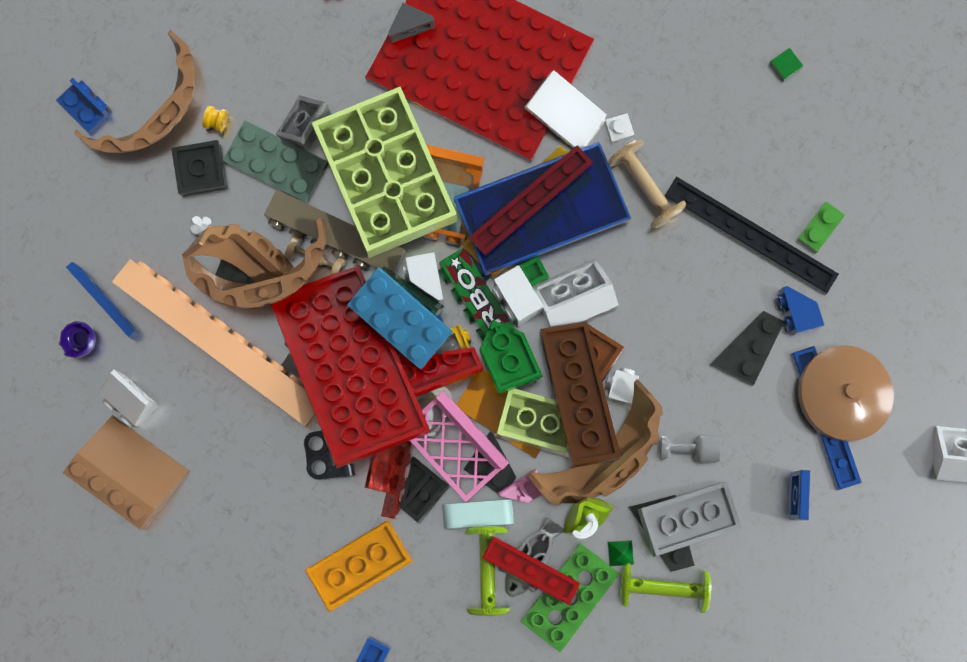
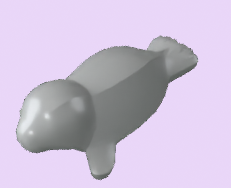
M545 518L541 530L524 540L518 547V550L547 565L552 553L553 539L563 533L564 529L552 520ZM498 567L499 571L506 573L505 591L509 596L515 597L523 594L528 588L531 592L537 591L538 588Z

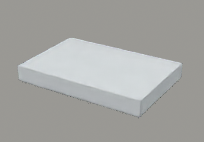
M554 70L550 72L524 107L572 148L578 145L580 149L584 147L607 116L606 113Z

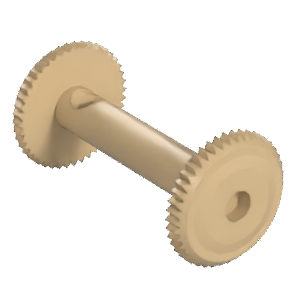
M634 140L612 155L608 163L610 167L621 162L627 166L629 172L650 202L658 210L660 216L650 224L651 227L658 228L679 215L685 209L686 202L682 201L673 207L667 202L660 189L634 154L642 147L643 141Z

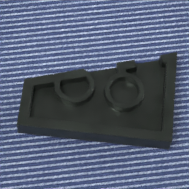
M762 311L710 365L753 386L785 321Z

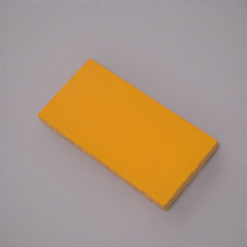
M483 369V372L474 375L456 404L468 417L497 434L508 391L498 394L489 372ZM507 441L534 459L540 452L539 449Z
M386 520L305 569V572L328 612H331L410 564L413 560L389 520Z

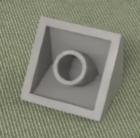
M299 95L276 135L309 151L317 138L312 122L331 115L328 104Z

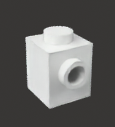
M621 367L620 371L615 370L613 375L609 374L605 388L609 389L607 400L628 406L632 404L634 381L639 379V376L634 375L635 371Z

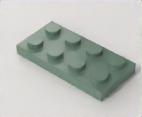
M246 120L241 125L223 159L225 164L305 203H308L328 165L326 160Z

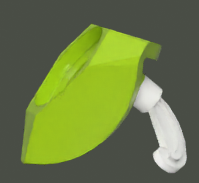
M586 497L571 508L566 517L563 533L572 534L574 538L580 540L591 537L597 531V528L606 521L614 505L602 499Z

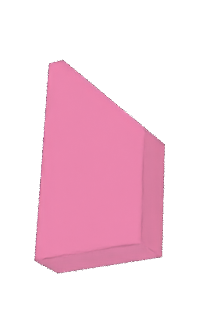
M537 470L530 471L497 492V494L501 497L526 503L531 502L542 495L527 476L531 472L538 473Z

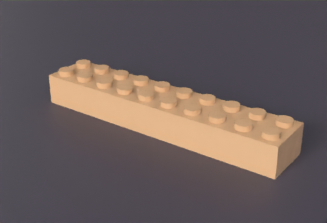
M129 259L112 281L115 285L310 430L312 429L317 419L299 378L293 374L290 378L286 376L287 370L274 360L271 363L266 361L268 356L253 345L251 349L247 347L250 342L235 331L231 335L229 333L231 328L217 317L211 320L212 314L197 302L194 306L191 305L193 300L177 288L175 292L172 291L175 286L159 274L154 277L156 272L139 260L135 263Z

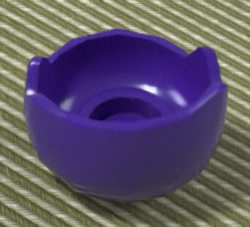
M74 321L67 324L61 331L59 345L64 350L65 356L81 358L88 355L94 349L96 336L93 329L87 323Z

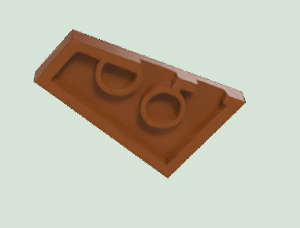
M588 324L603 382L625 348Z

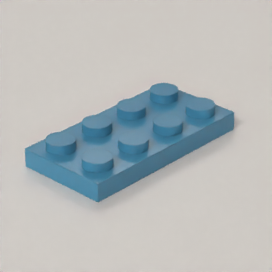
M380 267L375 270L347 304L419 369L426 365L453 333L450 328Z

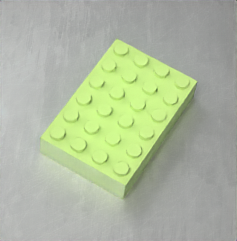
M401 87L312 122L314 132L368 258L457 222L456 211Z

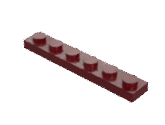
M576 145L474 232L469 239L486 256L592 166L593 162Z

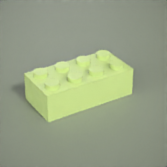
M518 389L508 391L495 438L569 458L556 400Z

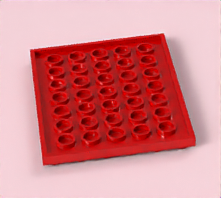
M406 0L405 4L432 15L435 21V28L391 43L388 34L365 79L387 91L401 87L407 101L532 162L549 128L524 107L553 70L572 85L594 42V38L516 0Z

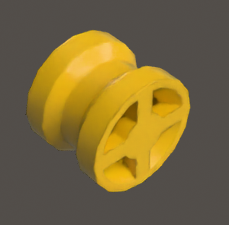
M209 105L203 116L202 127L206 129L214 128L216 132L222 133L227 124L228 111L224 109L219 111L214 106Z

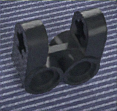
M322 431L311 432L305 437L306 470L310 477L316 480H330L356 476L354 464H348L340 468H336L335 465L332 466L330 451ZM314 438L322 439L323 446L320 450L314 451L311 448V442ZM322 461L325 463L326 470L323 474L317 475L314 472V465Z

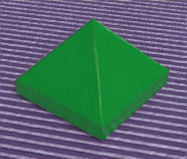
M632 540L608 542L610 566H621L627 563L634 565Z

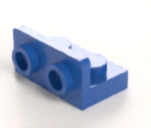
M72 78L70 80L72 85L56 101L91 134L110 116L105 110L108 106L98 96L94 99L89 94L92 90L82 80L78 83Z

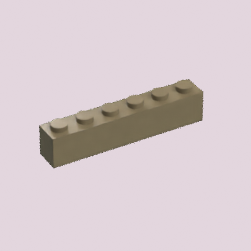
M277 189L264 213L266 219L269 220V225L277 229L284 227L290 230L289 234L292 236L308 238L311 240L310 244L315 243L319 233L316 219L321 217L327 223L325 247L331 249L333 255L343 259L346 256L354 260L353 264L359 265L362 269L369 267L376 270L380 267L393 279L406 255L405 249L397 246L368 258L354 225Z

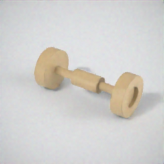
M293 236L285 251L286 257L293 259L297 252L305 255L306 250L300 248L302 238ZM322 256L318 265L322 266L323 264L331 268L330 275L343 271L346 260L339 257L332 264Z

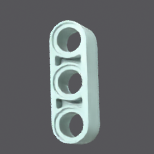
M512 500L442 505L444 529L514 524Z

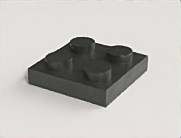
M218 140L171 148L179 195L226 187Z

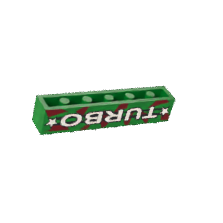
M464 247L439 262L441 267L438 270L444 282L449 281L453 286V289L450 290L457 302H463L466 307L463 312L469 322L474 321L478 329L475 331L482 342L492 320L515 330Z

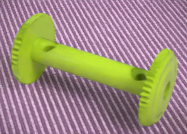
M475 526L465 531V534H479L481 607L467 608V612L470 615L499 616L510 611V607H495V565L482 558L494 534L508 533L505 527Z
M627 563L623 566L621 574V604L624 607L628 606L630 593L698 598L700 613H705L709 608L711 598V577L707 570H703L700 584L631 578V565Z

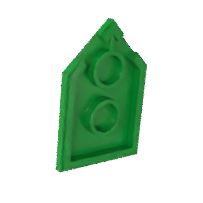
M492 320L479 351L498 394L505 393L543 377L525 334Z

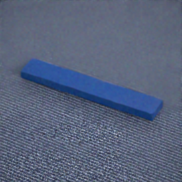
M815 346L791 353L799 380L807 363L817 355ZM817 431L837 490L862 483L848 442L830 439Z

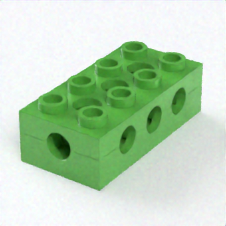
M581 543L577 545L558 570L578 582V576L582 571L590 573V582L586 585L580 584L576 592L575 602L567 605L542 591L520 620L521 623L560 653L620 574ZM553 610L560 611L562 616L561 620L556 624L550 623L548 620V615Z

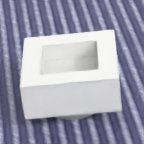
M628 113L605 120L611 144L634 137Z

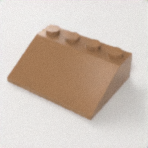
M112 415L77 452L62 473L138 529L147 530L189 473V470Z

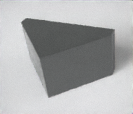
M402 3L388 31L390 41L394 43L435 28V21L432 15Z

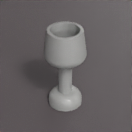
M661 435L660 459H668L671 453H691L695 455V460L701 464L719 462L720 438L699 435L695 440V444L671 443V439L668 436Z

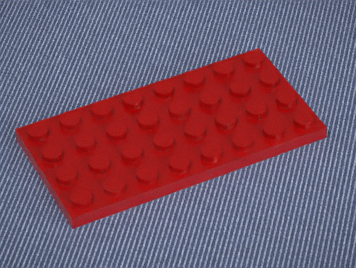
M359 265L305 284L287 298L270 304L336 468L430 433V428L394 346L347 305L366 283Z

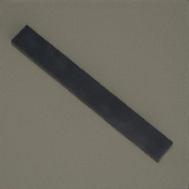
M677 176L664 196L675 205L685 201V211L825 295L829 292L839 273Z

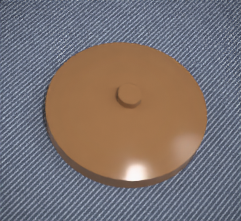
M843 345L831 347L818 353L807 363L799 380L798 396L804 416L814 429L830 439L852 442L867 438L876 433L886 423L891 413L893 386L890 376L875 356L861 348Z

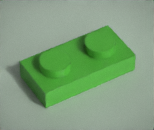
M826 201L797 240L816 254L844 218L845 214Z

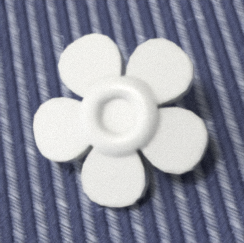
M194 216L191 219L192 226L189 231L193 236L200 235L207 227H210L209 225L212 221L208 217H203L201 220L200 217Z

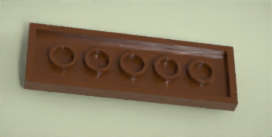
M581 322L540 329L539 334L571 467L576 468L620 460L621 454L588 323Z

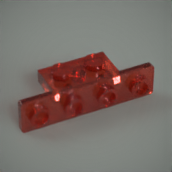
M410 441L371 456L364 488L386 492L381 513L382 517L394 519L399 511L400 492L405 486L404 474L411 458L409 453Z

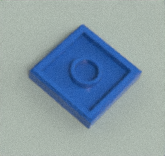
M799 470L791 473V520H809L810 470Z

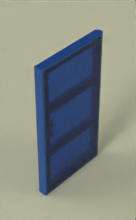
M600 142L581 148L593 162L592 166L489 254L484 256L472 243L485 276L631 219ZM565 155L454 196V202L457 205L469 237Z

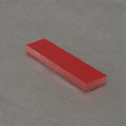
M494 536L482 556L484 560L567 605H570L581 584Z

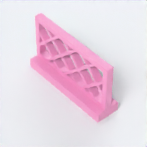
M444 390L422 410L427 424L442 425V438H427V434H425L424 438H415L410 440V442L465 502L509 464V461ZM435 404L443 412L442 422L428 421V411ZM445 415H446L452 422H445ZM445 425H455L459 429V440L444 439ZM462 433L468 440H461ZM418 441H424V448ZM427 441L441 442V456H431L427 452ZM444 442L459 443L458 457L443 456ZM461 443L473 444L476 448L475 458L461 457ZM478 451L484 456V458H478ZM434 459H441L440 465ZM443 459L458 460L457 474H448L443 470ZM460 460L475 461L474 475L460 474ZM488 461L494 467V470L488 475H477V462ZM451 477H457V484L451 479ZM460 477L474 478V488L467 494L459 487ZM477 478H484L477 484Z

